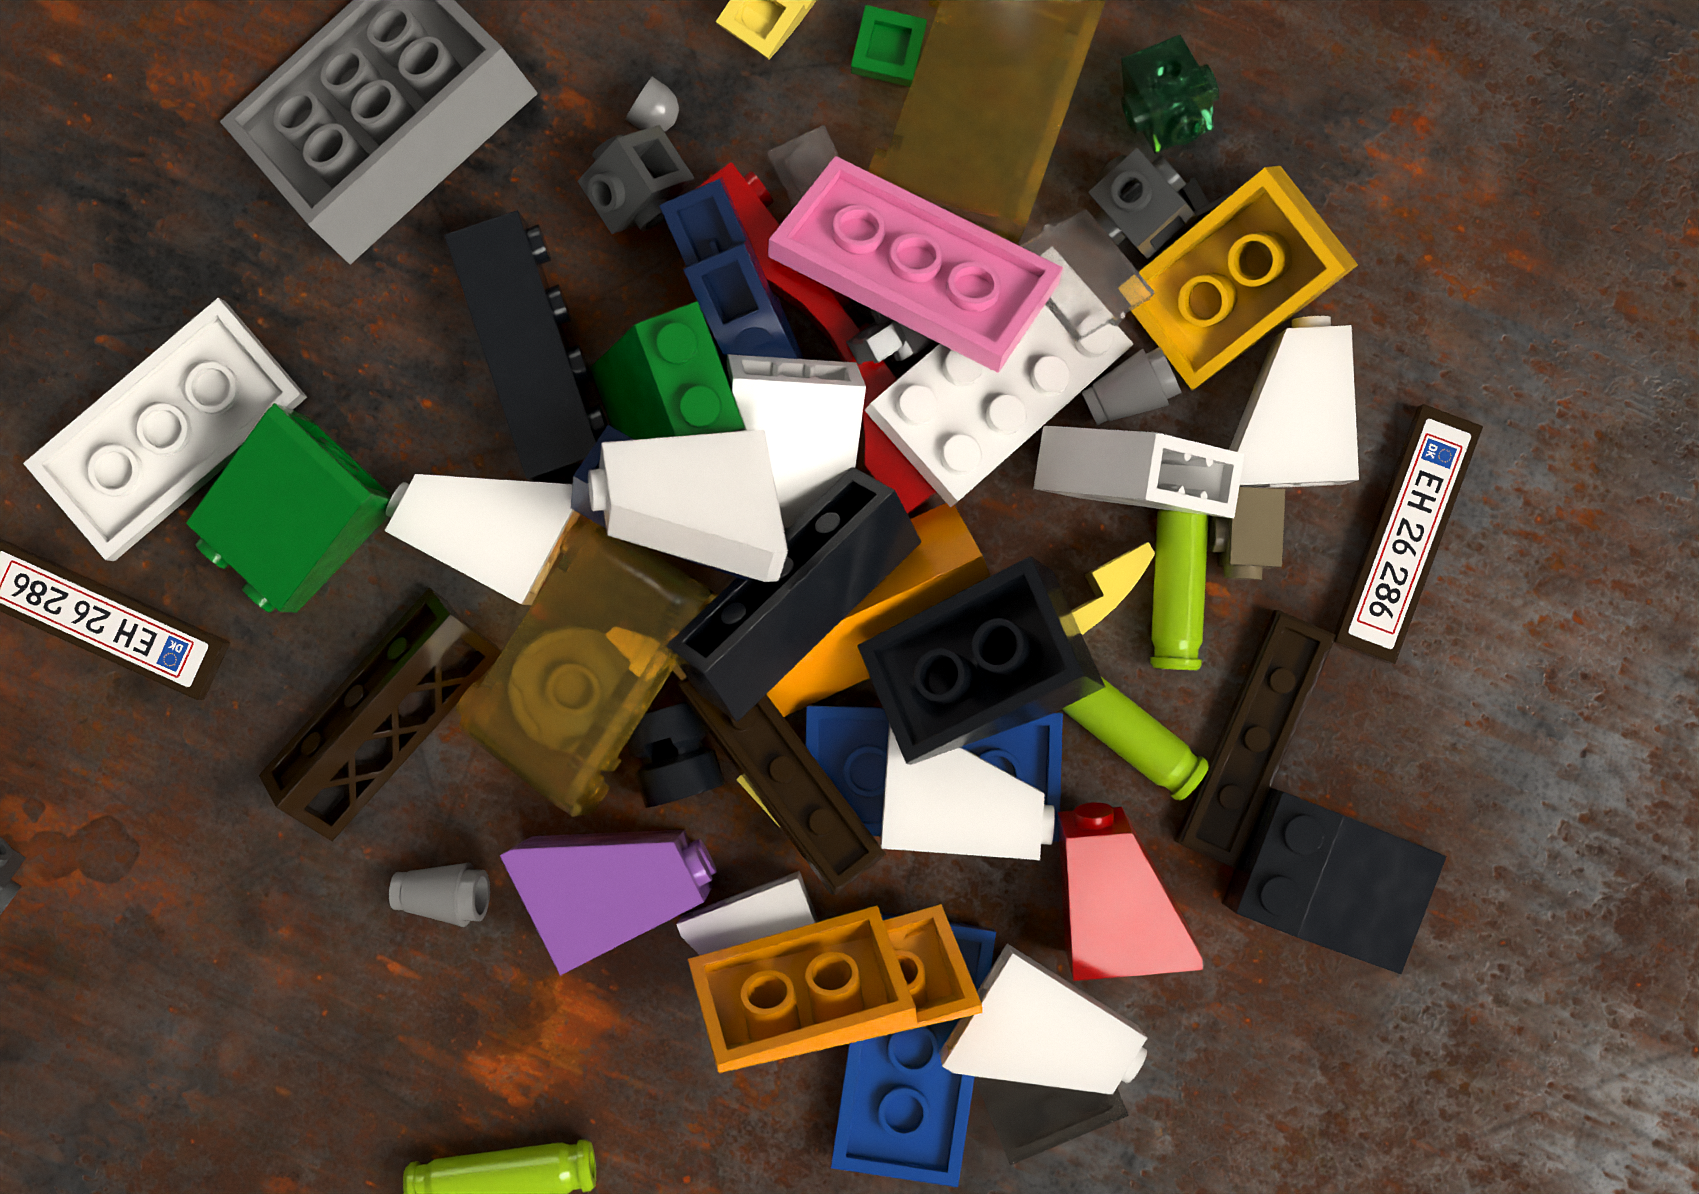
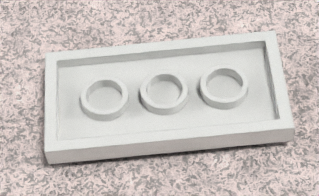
M1048 250L1041 257L1063 267L1059 285L999 373L939 344L873 400L864 410L950 508L1134 345L1051 250Z
M217 298L23 464L105 560L116 561L224 469L264 413L274 403L293 410L307 396L227 302Z

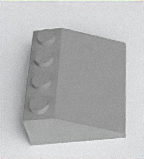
M353 0L220 122L305 222L351 265L538 93L503 47L455 0Z

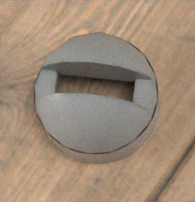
M652 76L634 102L625 120L640 130L660 125L665 132L676 122L679 112L677 98L666 85Z

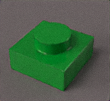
M865 5L852 59L851 73L912 88L927 27V19Z

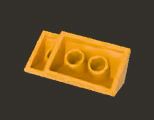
M944 503L910 519L922 542L767 693V696L783 717L871 678L857 646L858 644L990 577L984 557L955 505L950 508L947 503Z
M942 904L887 920L882 919L877 905L688 959L718 1073L983 1013L981 1001Z

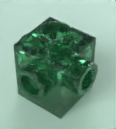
M1181 35L1121 58L1124 97L1121 98V106L1126 122L1134 134L1143 132L1155 154L1175 145L1190 143L1200 135L1213 130V102L1219 100L1220 97L1216 78L1208 64L1198 65Z

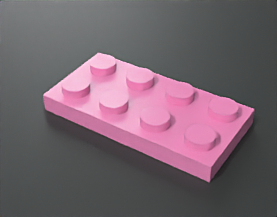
M837 156L832 159L770 237L768 246V257L999 373L1059 285L1063 267Z

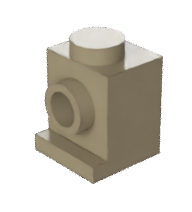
M1239 487L1234 518L1212 516L1209 533L1211 552H1219L1218 566L1224 567L1223 578L1262 580L1263 569L1282 567L1285 489Z

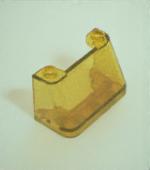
M929 0L928 6L938 9L888 151L876 148L868 172L1019 245L1106 0Z
M578 520L567 532L560 546V552L564 554L563 558L482 683L479 681L474 682L464 693L456 708V713L462 717L459 722V730L543 797L571 816L594 814L610 789V786L604 783L605 777L600 774L601 771L616 770L621 762V759L617 758V756L677 664L665 645L720 594L652 549L608 536L607 529L592 520L587 523Z

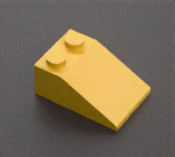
M1281 166L1264 167L1117 289L1116 292L1158 347H1161L1164 355L1191 390H1194L1310 304L1357 267L1358 264Z

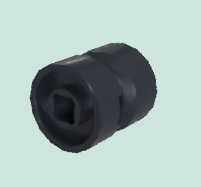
M687 702L620 721L630 756L640 758L643 764L637 771L636 778L645 808L677 801L725 784L715 749L705 747L702 741L709 731ZM671 737L672 744L677 748L678 753L668 756L666 739Z

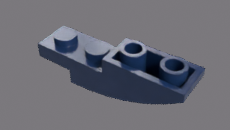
M719 178L660 204L662 213L685 262L686 267L683 269L726 361L728 354L804 359L777 296L774 297L723 178Z

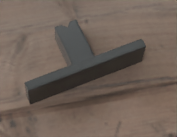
M1193 177L1189 183L1185 182L1186 185L1180 189V192L1186 203L1198 217L1193 222L1195 223L1207 216L1238 189L1209 203L1196 178Z

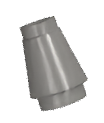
M1161 347L1145 353L1142 348L1093 383V386L1081 391L1097 425L1108 420L1113 421L1170 406L1168 399L1182 393Z
M471 863L396 872L391 879L389 887V902L393 910H404L407 913L461 927L467 926L470 921H482L486 915L490 899V881L487 872L474 869Z

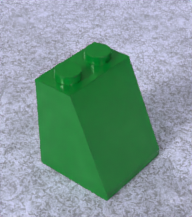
M698 301L634 324L590 367L611 426L634 440L747 431L711 330Z
M274 403L264 413L186 524L201 537L195 545L203 555L222 569H226L230 565L247 581L242 586V590L254 603L269 613L275 608L279 612L297 613L388 517L386 509L392 494L310 417Z

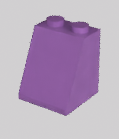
M685 830L532 836L500 855L560 975L703 903L713 887L711 875L717 872L702 840L699 838L691 842Z

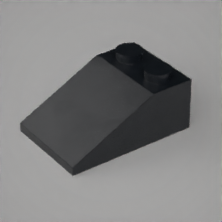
M1032 556L857 645L902 756L908 765L1043 718L1105 688L1054 572Z
M1271 787L1238 866L1234 870L1222 904L1238 915L1289 935L1402 974L1447 856Z

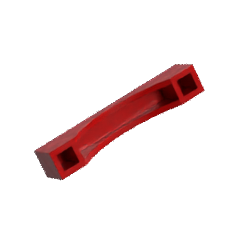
M730 162L699 185L697 188L723 178L771 291L802 312L828 339L841 362L857 363L846 341L868 327L869 324L866 322L858 328L843 308L851 303L849 298L768 257L769 239L780 225L767 209L774 200L759 178L752 171L742 176L734 164ZM883 360L879 363H874V361H865L862 364L857 363L866 386L862 413L865 436L864 471L868 476L894 489L909 515L937 494V492L864 411L873 400L899 378L896 379Z

